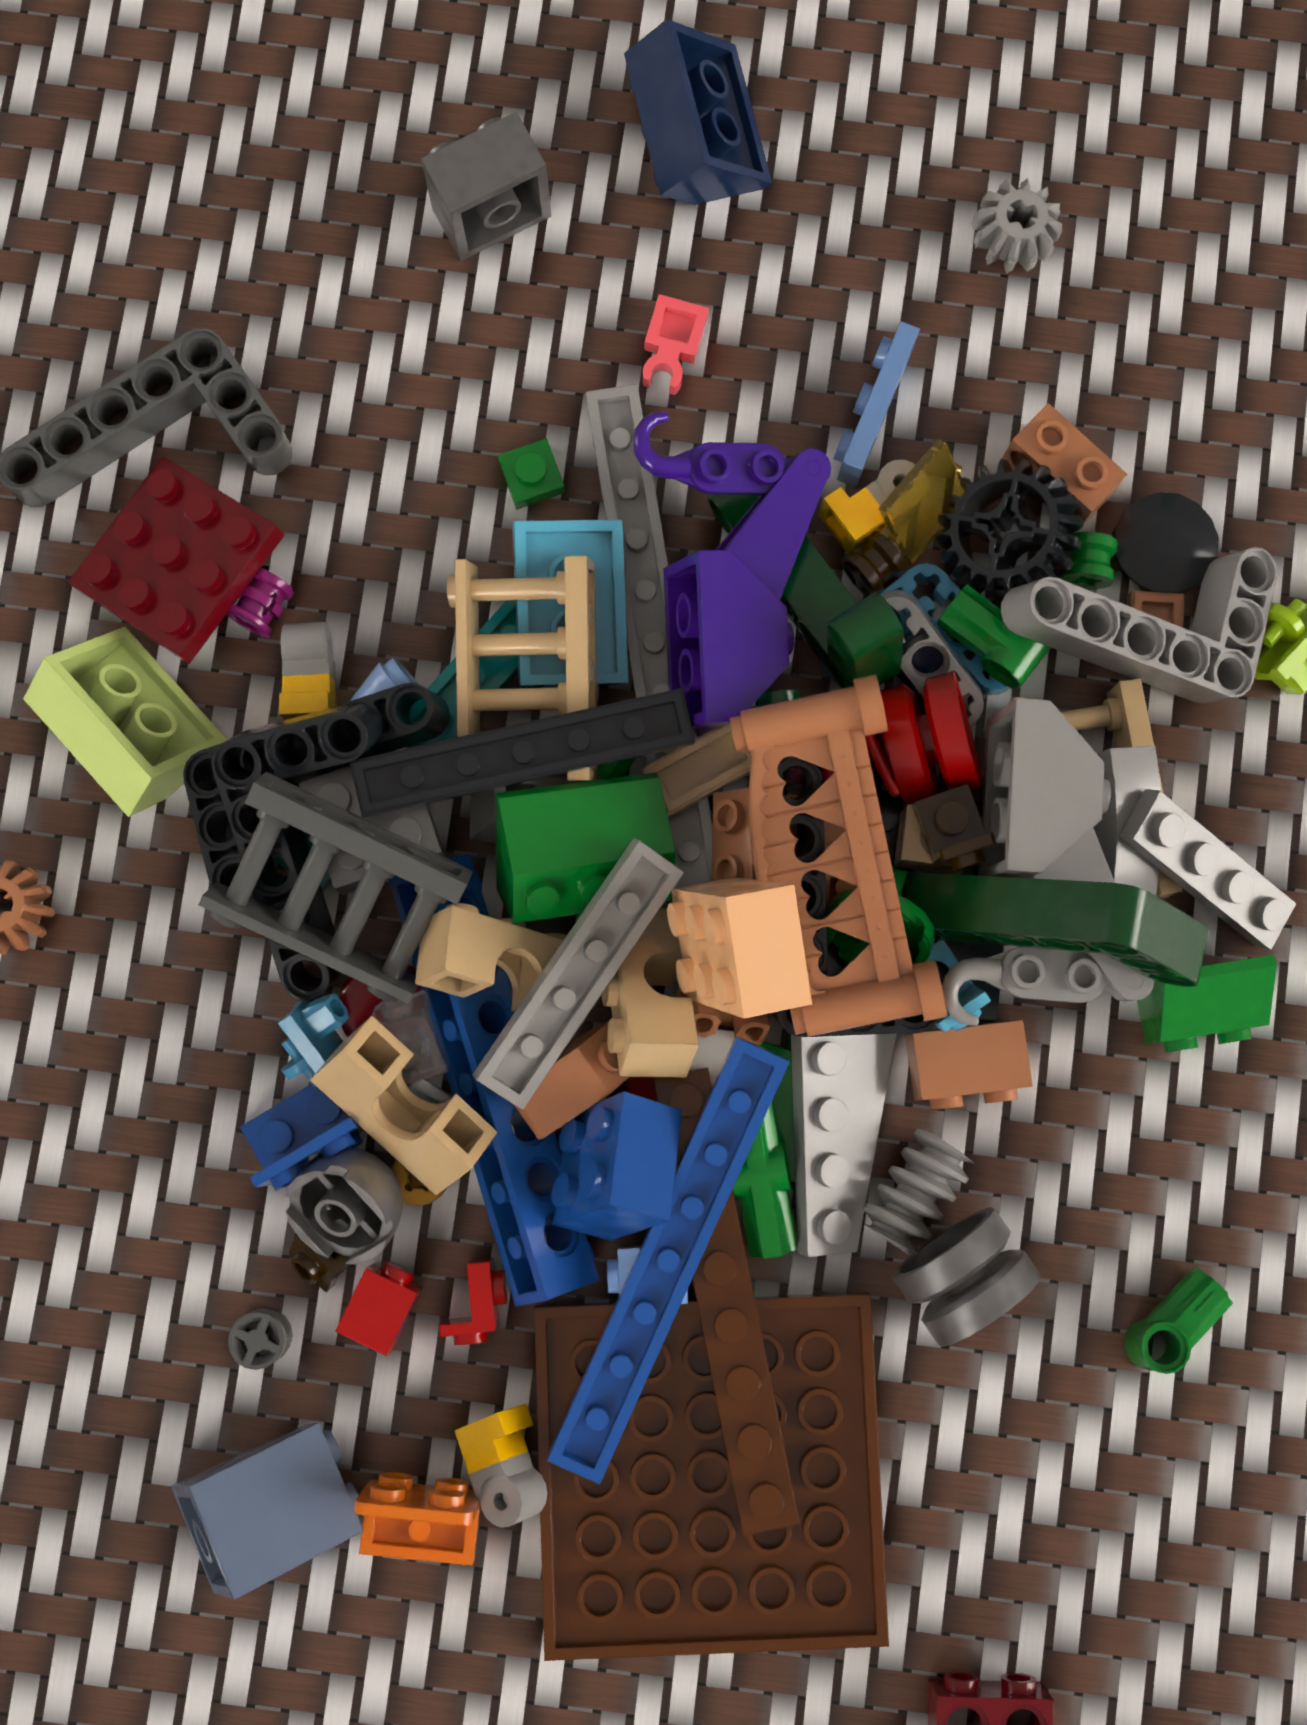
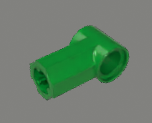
M968 584L958 593L936 623L981 658L980 663L991 677L1002 685L1015 690L1023 685L1051 649L1049 646L1022 637L1009 630L1003 622L1001 609Z
M1193 1267L1145 1319L1137 1320L1128 1328L1125 1333L1124 1348L1131 1362L1140 1368L1164 1374L1176 1373L1184 1368L1190 1359L1191 1349L1233 1304L1228 1296V1292L1215 1279L1209 1277L1199 1268ZM1160 1331L1165 1337L1166 1349L1162 1357L1153 1360L1149 1355L1148 1341L1155 1332Z

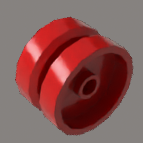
M954 671L926 678L923 686V697L927 714H921L915 693L907 685L902 684L880 690L888 728L887 732H882L883 743L889 766L895 776L905 806L907 804L913 805L915 801L937 794L938 783L934 766L937 764L940 766L944 781L949 790L965 784L969 785L971 791L983 788L976 747L960 686Z

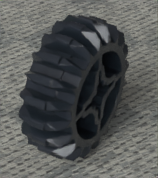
M1023 458L1018 463L1014 472L1008 460L1000 459L997 465V473L991 474L985 465H979L978 475L981 478L979 481L973 484L970 479L966 477L961 478L960 485L965 493L961 497L949 494L946 498V502L954 509L953 513L938 515V522L948 530L936 536V543L941 548L947 549L940 556V560L946 568H953L950 575L951 579L957 585L967 582L970 587L980 594L985 590V598L991 603L996 604L1004 590L1006 594L1012 588L1046 577L1057 578L1053 572L1057 566L1063 570L1072 569L1073 562L1064 552L1081 549L1082 542L1071 533L1080 530L1084 525L1080 515L1072 514L1079 507V502L1075 495H1065L1068 488L1066 481L1061 477L1051 481V470L1045 465L1040 466L1033 472V466L1030 461ZM1028 496L1036 498L1048 506L1050 514L1049 529L1040 528L1037 522L1028 520L1030 511L1026 506ZM1002 498L999 506L994 510L981 513L988 505ZM1013 524H1016L1019 528L1017 532H1008ZM1001 531L1008 532L1005 540L999 535ZM971 534L978 535L983 542L990 543L988 555L992 558L990 568H985L974 562L970 550ZM1028 551H1039L1032 559L1015 567L1021 555Z

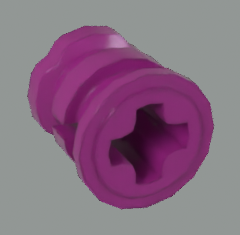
M260 568L240 595L237 604L231 606L227 616L246 630L258 636L270 638L273 631L269 627V623L271 620L279 619L284 610L281 604L284 600L292 598L294 595L293 589L278 576Z

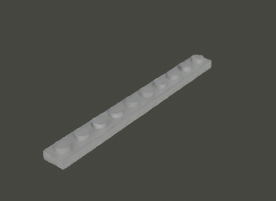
M638 384L587 391L586 402L606 520H623L627 649L635 697L638 698L669 691L663 568L668 566L654 478L651 473L640 465L634 454V432L643 419ZM693 730L694 739L698 738L697 731ZM676 749L645 755L646 764L649 765ZM708 797L669 818L676 851L675 866L684 872L674 888L712 881L713 825Z

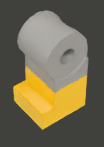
M904 459L893 460L881 469L876 481H873L849 498L842 487L830 493L823 499L818 515L847 553L849 551H856L864 545L866 537L872 532L878 531L882 533L905 517L914 508L924 487V477L921 470L913 462Z
M328 622L283 624L281 630L282 693H279V715L284 720L336 706L335 662L333 661L332 638Z
M527 1403L495 1413L454 1430L481 1509L486 1519L500 1528L510 1527L534 1517L542 1511L547 1500L546 1483L542 1475L533 1468L522 1430L533 1426Z

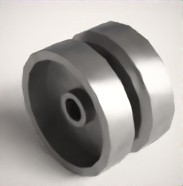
M988 1207L980 1210L943 1231L918 1250L919 1255L917 1258L910 1256L904 1261L891 1277L911 1304L931 1301L927 1305L921 1321L936 1343L941 1347L955 1344L988 1326L1018 1304L1039 1283L1041 1274L1025 1251L1011 1249L1001 1252L1006 1246L1011 1231L995 1208Z

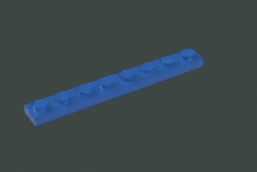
M735 1036L676 1167L670 1221L649 1228L548 1452V1462L597 1484L601 1483L790 1061L787 1058Z

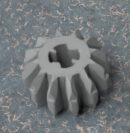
M1028 178L1021 182L1018 190L1006 179L1000 184L997 193L988 191L982 198L981 209L975 212L972 221L973 229L978 231L974 238L975 249H989L985 257L987 265L995 262L998 258L1003 260L1006 274L1013 270L1016 262L1028 273L1030 269L1035 267L1038 259L1042 261L1048 259L1054 250V242L1058 241L1062 233V223L1057 221L1061 212L1060 203H1045L1049 195L1048 187L1039 190L1037 193L1030 191L1031 186Z

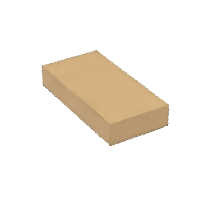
M731 724L718 726L696 738L694 745L678 748L641 769V773L656 772L660 777L669 819L750 774L752 759L748 749L736 751Z

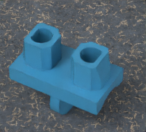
M336 993L328 994L314 1001L299 1000L293 1005L294 1008L278 1022L279 1026L288 1036L281 1044L292 1058L281 1069L288 1080L303 1073L312 1086L316 1087L310 1079L338 1046L344 1042L335 1029L342 1026L349 1018L346 1006Z

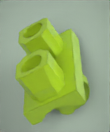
M1294 599L1286 607L1273 602L1271 603L1266 624L1267 629L1265 630L1262 642L1266 647L1259 655L1255 680H1272L1286 694L1301 695L1307 691V603L1305 604L1299 599Z

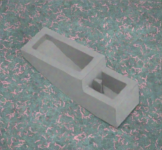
M1151 745L1110 748L1097 753L1105 762L1104 779H1108L1110 782L1111 798L1106 813H1102V820L1093 828L1115 883L1139 887L1156 895L1159 869L1118 837L1144 790L1161 791L1156 747Z

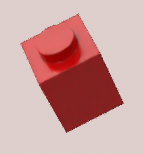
M386 1260L382 1267L375 1264L367 1267L335 1332L387 1356L394 1349L423 1289L412 1283L415 1274L400 1265Z

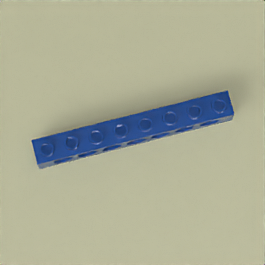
M471 854L447 857V859L473 871L459 903L475 906L479 909V914L489 916L482 894L481 879L475 871ZM395 875L394 878L388 880L403 926L418 893L414 890L415 884ZM447 900L444 904L439 903L434 914L445 909L447 905L453 904V902ZM418 945V947H417V949H416V951H415V954H414V956H413V958H412V961H413V964H414V967H415L416 970H417V961H418L419 945ZM496 965L494 985L465 998L421 986L452 1096L455 1094L460 1096L497 1131L495 1137L475 1163L474 1170L515 1307L547 1301L599 1281L594 1264V1252L587 1240L586 1234L552 1225L555 1206L552 1203L551 1194L554 1182L560 1173L562 1159L559 1138L555 1132H552L545 1138L538 1140L514 1104L476 1081L472 1076L514 1014V1012H511L513 991L509 977L501 967ZM527 1177H528V1179H529V1181H530L531 1189H530V1187H529Z

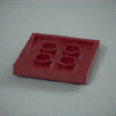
M162 456L68 580V583L104 609L190 664L285 534L274 523Z

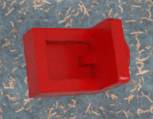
M494 1258L475 1259L467 1264L471 1317L443 1320L438 1325L439 1337L453 1336L454 1345H470L488 1341L487 1332L497 1330L500 1325L498 1305L507 1304V1285L505 1271H495Z

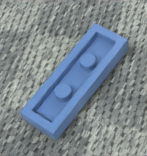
M900 321L893 339L883 336L872 367L880 369L874 386L864 382L853 409V413L861 416L855 432L847 429L844 430L833 458L842 462L837 478L838 481L855 488L857 487L913 351L920 328Z

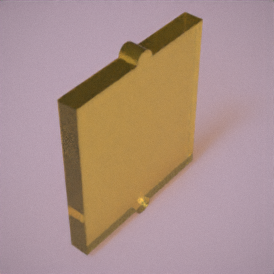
M940 439L931 446L878 508L890 531L888 539L896 543L904 560L910 564L917 560L944 528L938 522V515L953 513L954 509L946 502L947 495L955 494L961 497L965 493L960 485L962 466L955 463L947 443Z

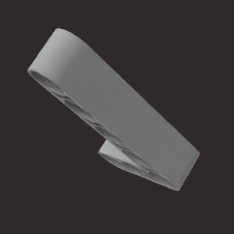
M1258 547L1216 558L1209 564L1202 580L1191 631L1055 577H1046L1012 588L1003 598L1001 615L1008 629L1017 635L1132 679L1141 678V681L1145 684L1192 702L1205 704L1237 698L1245 695L1251 689L1277 580V567L1270 553ZM1035 600L1037 601L1039 606V613L1037 612L1035 607ZM1082 620L1084 621L1085 630L1082 626Z

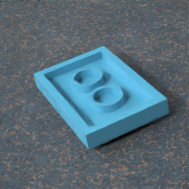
M623 520L514 521L512 524L514 578L556 577L558 571H565L564 556L587 555L595 562L597 685L629 683ZM557 599L515 600L516 633L557 632L558 627L565 626V605H559ZM558 654L517 655L518 687L558 686L559 682H566V660H559Z

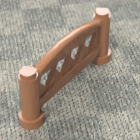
M876 674L853 679V687L740 711L739 716L730 717L736 751L748 749L752 759L749 780V833L756 880L794 884L812 1000V1005L790 1009L796 1035L807 1033L808 1037L921 1014L924 1021L947 1017L945 999L936 961L930 960L912 964L865 740V736L888 731ZM790 756L835 772L799 806H792L784 800L783 788L787 782L782 780L778 774L780 761ZM799 813L811 815L846 829L816 860L809 863L800 861L794 851L795 844L799 839L791 833L790 821ZM811 870L823 872L858 886L823 919L811 917L806 909V903L810 895L803 890L801 881L804 874ZM823 927H830L869 943L840 973L833 976L826 975L819 969L818 960L823 952L818 950L813 942L815 932Z

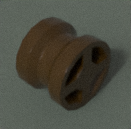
M874 531L866 537L864 547L858 552L849 551L841 558V564L846 575L865 596L870 595L874 591L881 594L884 591V584L890 579H899L908 571L907 564L897 547L878 531Z

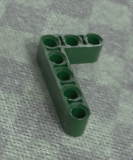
M712 494L708 497V503L723 529L729 534L760 495ZM805 535L780 599L787 607L788 617L842 689L853 687V679L874 674L877 676L879 686L901 671L903 628L889 603L878 592L874 591L856 603Z
M919 872L907 874L901 896L909 899L925 911L934 925L935 940L1101 953L1152 980L1182 987L1198 986L1209 928L1142 888L1112 882Z

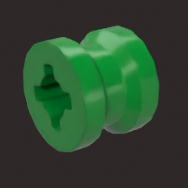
M1097 532L1071 533L1080 539L1082 545L1080 550L1065 551L1066 555L1072 560L1073 566L1070 570H1063L1061 568L1060 579L1084 589H1102L1112 586L1115 572L1110 567V560L1117 553V539L1111 535Z

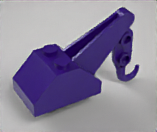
M665 411L654 412L640 421L633 437L634 454L645 470L654 476L675 479L704 494L760 495L716 550H698L663 568L669 691L683 688L692 731L705 730L730 724V717L739 716L740 711L750 709L789 665V655L794 647V630L791 623L787 622V607L780 599L820 496L830 477L831 464L826 454L818 449H806L788 459L776 447L763 443L707 442L676 456H661L651 448L649 435L657 424L665 423L669 420V414Z

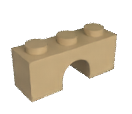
M449 904L445 909L433 914L420 941L415 984L465 998L494 985L496 965H498L505 971L511 981L513 991L511 1012H515L567 935L539 933L527 929L524 922L513 924L510 918L495 919L479 914V909L469 904Z
M666 908L658 910L602 993L603 1005L611 1007L612 1018L608 1024L607 1045L609 1053H617L619 1076L686 1078L699 1045L692 998L665 996L650 987L673 986L677 976L676 962L682 959L679 937H674L670 930Z
M371 1016L338 1046L310 1081L348 1116L352 1117L360 1127L433 1194L438 1195L472 1169L497 1134V1131L457 1094L446 1102L439 1104L424 1101L413 1094L403 1080L402 1069L414 1054L378 1020Z

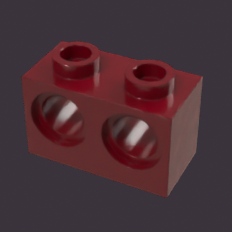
M951 1671L944 1674V1679H928V1725H948L951 1714L960 1708L974 1710V1717L969 1725H1006L1008 1717L1014 1711L1020 1709L1031 1711L1030 1721L1027 1725H1054V1700L1042 1682H1036V1678L1031 1675L1006 1673L1001 1675V1681L979 1680V1677L973 1673Z

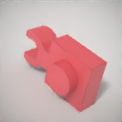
M661 294L658 295L644 342V350L656 353V355L651 356L644 364V387H650L655 373L665 371L672 377L669 394L676 395L682 385L683 373L679 361L695 363L709 316L708 307Z

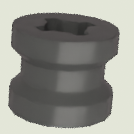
M267 1307L255 1309L236 1320L230 1329L228 1337L229 1352L235 1362L244 1368L253 1370L267 1368L283 1357L290 1348L293 1337L291 1324L287 1317L277 1309ZM268 1326H269L268 1332L270 1333L271 1339L275 1340L274 1342L271 1341V1340H269V1336H268V1334H267V1332H266Z

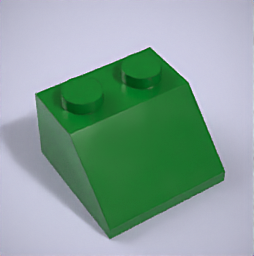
M1275 955L1202 966L1199 983L1196 987L1175 986L1154 980L1151 993L1144 999L1137 1000L1145 1044L1163 1042L1164 1051L1167 1053L1198 1048L1197 1036L1217 1034L1218 1044L1252 1039L1250 1028L1267 1026L1270 1023L1277 968Z

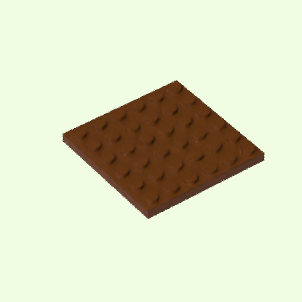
M870 1293L754 1297L800 1524L745 1536L742 1533L697 1299H688V1304L680 1305L600 1484L548 1462L547 1456L616 1302L535 1305L539 1473L542 1475L547 1487L546 1504L540 1512L544 1661L889 1647Z

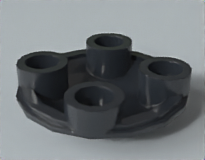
M1158 492L1139 498L1123 512L1111 535L1118 542L1116 557L1120 568L1138 585L1141 591L1180 593L1193 589L1203 580L1209 564L1218 557L1219 537L1212 518L1197 502L1181 494Z

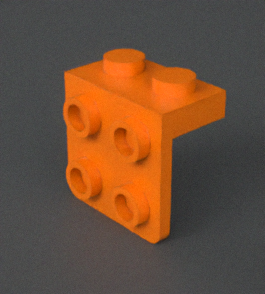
M379 1473L378 1480L370 1479L355 1499L354 1513L363 1515V1532H361L359 1554L473 1566L481 1506L474 1489H469L470 1482L458 1478H438L434 1486L413 1483V1476L406 1473Z

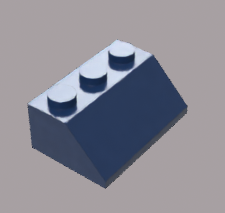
M666 19L624 53L630 75V87L635 95L642 122V133L647 141L654 168V180L661 196L697 205L763 190L772 185L735 44Z

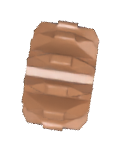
M9 860L4 861L0 868V904H7L11 900L13 901V907L11 911H4L0 914V954H6L11 945L20 951L29 949L28 933L41 938L47 935L45 927L38 923L40 917L49 918L56 914L54 908L41 904L53 891L48 885H37L39 872L30 867L21 871L18 863Z

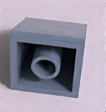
M319 1423L303 1425L171 1486L214 1594L235 1600L363 1532L358 1519L361 1515L354 1513L355 1499L358 1497V1493L350 1482L344 1485L336 1465L337 1462L342 1460L341 1452L336 1439L329 1429L322 1431Z

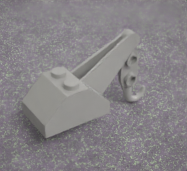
M1016 697L987 719L981 820L986 834L993 832L997 843L983 852L986 861L979 864L978 876L1115 883L1093 828L1102 820V813L1104 814L1108 810L1111 798L1110 782L1108 779H1104L1105 762L1051 700ZM1028 947L1014 948L987 958L975 957L961 960L950 968L942 983L946 1010L949 1015L958 1022L971 1026H976L979 1023L978 1016L966 1012L958 1001L960 986L969 980L985 981L1016 998L1071 1003L1092 1001L1104 990H1107L1110 995L1119 1001L1141 1000L1151 993L1154 986V980L1105 954Z

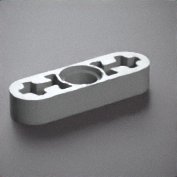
M900 590L889 591L881 595L895 610L900 611L904 608L909 610L905 615L906 624L914 636L920 628H924L927 632L913 638L905 649L902 650L901 669L923 697V686L926 678L948 673L952 670L956 671L962 696L967 693L971 694L967 699L969 706L967 715L970 726L973 725L980 718L984 707L982 692L975 679L912 595ZM903 633V643H905V635H904V633ZM932 646L942 653L944 659L938 670L932 673H922L915 669L911 662L912 656L921 647Z

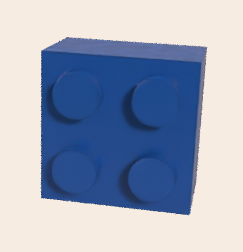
M621 1092L591 1106L564 1124L559 1137V1147L563 1151L560 1173L554 1182L551 1194L552 1203L555 1206L552 1225L611 1241L669 1222L682 1109L627 1092Z

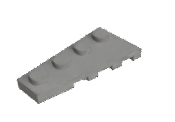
M897 1033L799 1037L791 1034L797 1254L814 1257L857 1252L865 1211L863 1208L867 1200Z

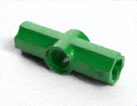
M772 1102L733 1187L735 1199L740 1198L749 1256L761 1257L763 1259L780 1257L797 1250V1235L788 1191L791 1190L787 1155L784 1142L779 1141Z

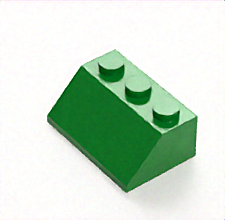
M656 772L495 793L496 890L513 924L582 914L633 838L640 840L675 865L676 851L660 777ZM670 892L665 901L673 900L672 892Z

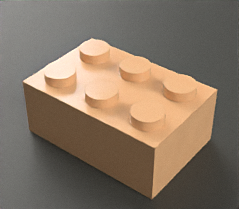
M732 877L673 888L671 891L673 903L668 904L667 916L673 936L679 937L682 959L676 962V974L680 989L683 993H687L688 998H692L694 1002L741 1018L812 1005L794 884Z

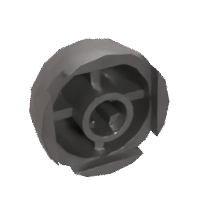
M345 1148L333 1156L318 1154L293 1179L287 1187L285 1197L289 1195L291 1206L286 1211L287 1219L300 1240L317 1254L329 1258L333 1252L343 1256H350L345 1264L357 1265L374 1260L394 1236L403 1210V1196L400 1183L390 1167L377 1156L359 1148Z

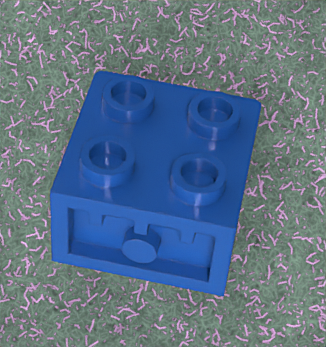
M312 1084L240 1127L263 1167V1170L250 1177L255 1188L272 1185L275 1191L283 1187L287 1189L307 1163L318 1154L333 1156L345 1148L358 1147L364 1142L360 1133L365 1131L352 1117L348 1116L317 1086L313 1087Z

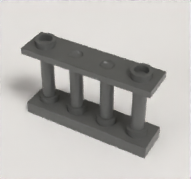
M265 772L253 782L244 802L258 809L256 815L260 820L230 886H225L216 881L202 895L198 905L211 911V917L222 925L234 929L248 928L367 984L368 991L382 1000L388 1002L401 1000L410 1004L418 985L415 984L416 975L406 970L438 904H444L448 900L458 905L473 871ZM291 825L310 834L309 840L313 845L282 912L250 896L281 829L289 828ZM344 850L362 859L365 871L333 937L304 923L303 920L334 853L340 854ZM396 875L415 884L414 890L418 894L386 961L355 947V944L386 879H392Z

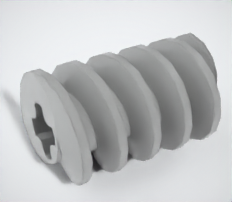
M916 1129L912 1134L922 1150L904 1147L900 1152L910 1168L905 1169L891 1166L888 1170L897 1187L894 1188L880 1184L876 1188L877 1193L885 1203L884 1207L866 1203L863 1208L873 1222L872 1225H865L912 1258H917L919 1252L910 1241L911 1236L930 1239L932 1234L923 1223V1218L927 1217L942 1221L944 1215L935 1204V1200L939 1198L954 1202L957 1197L947 1185V1182L950 1179L966 1184L969 1178L959 1164L961 1161L974 1164L972 1160L935 1134L922 1129Z

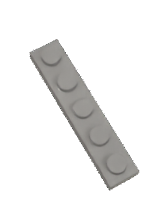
M632 839L472 1074L476 1081L518 1108L524 1109L684 872L640 840Z

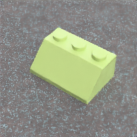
M126 627L44 657L23 698L128 817L167 799L184 784L183 771L185 764L193 754L227 741L222 733Z

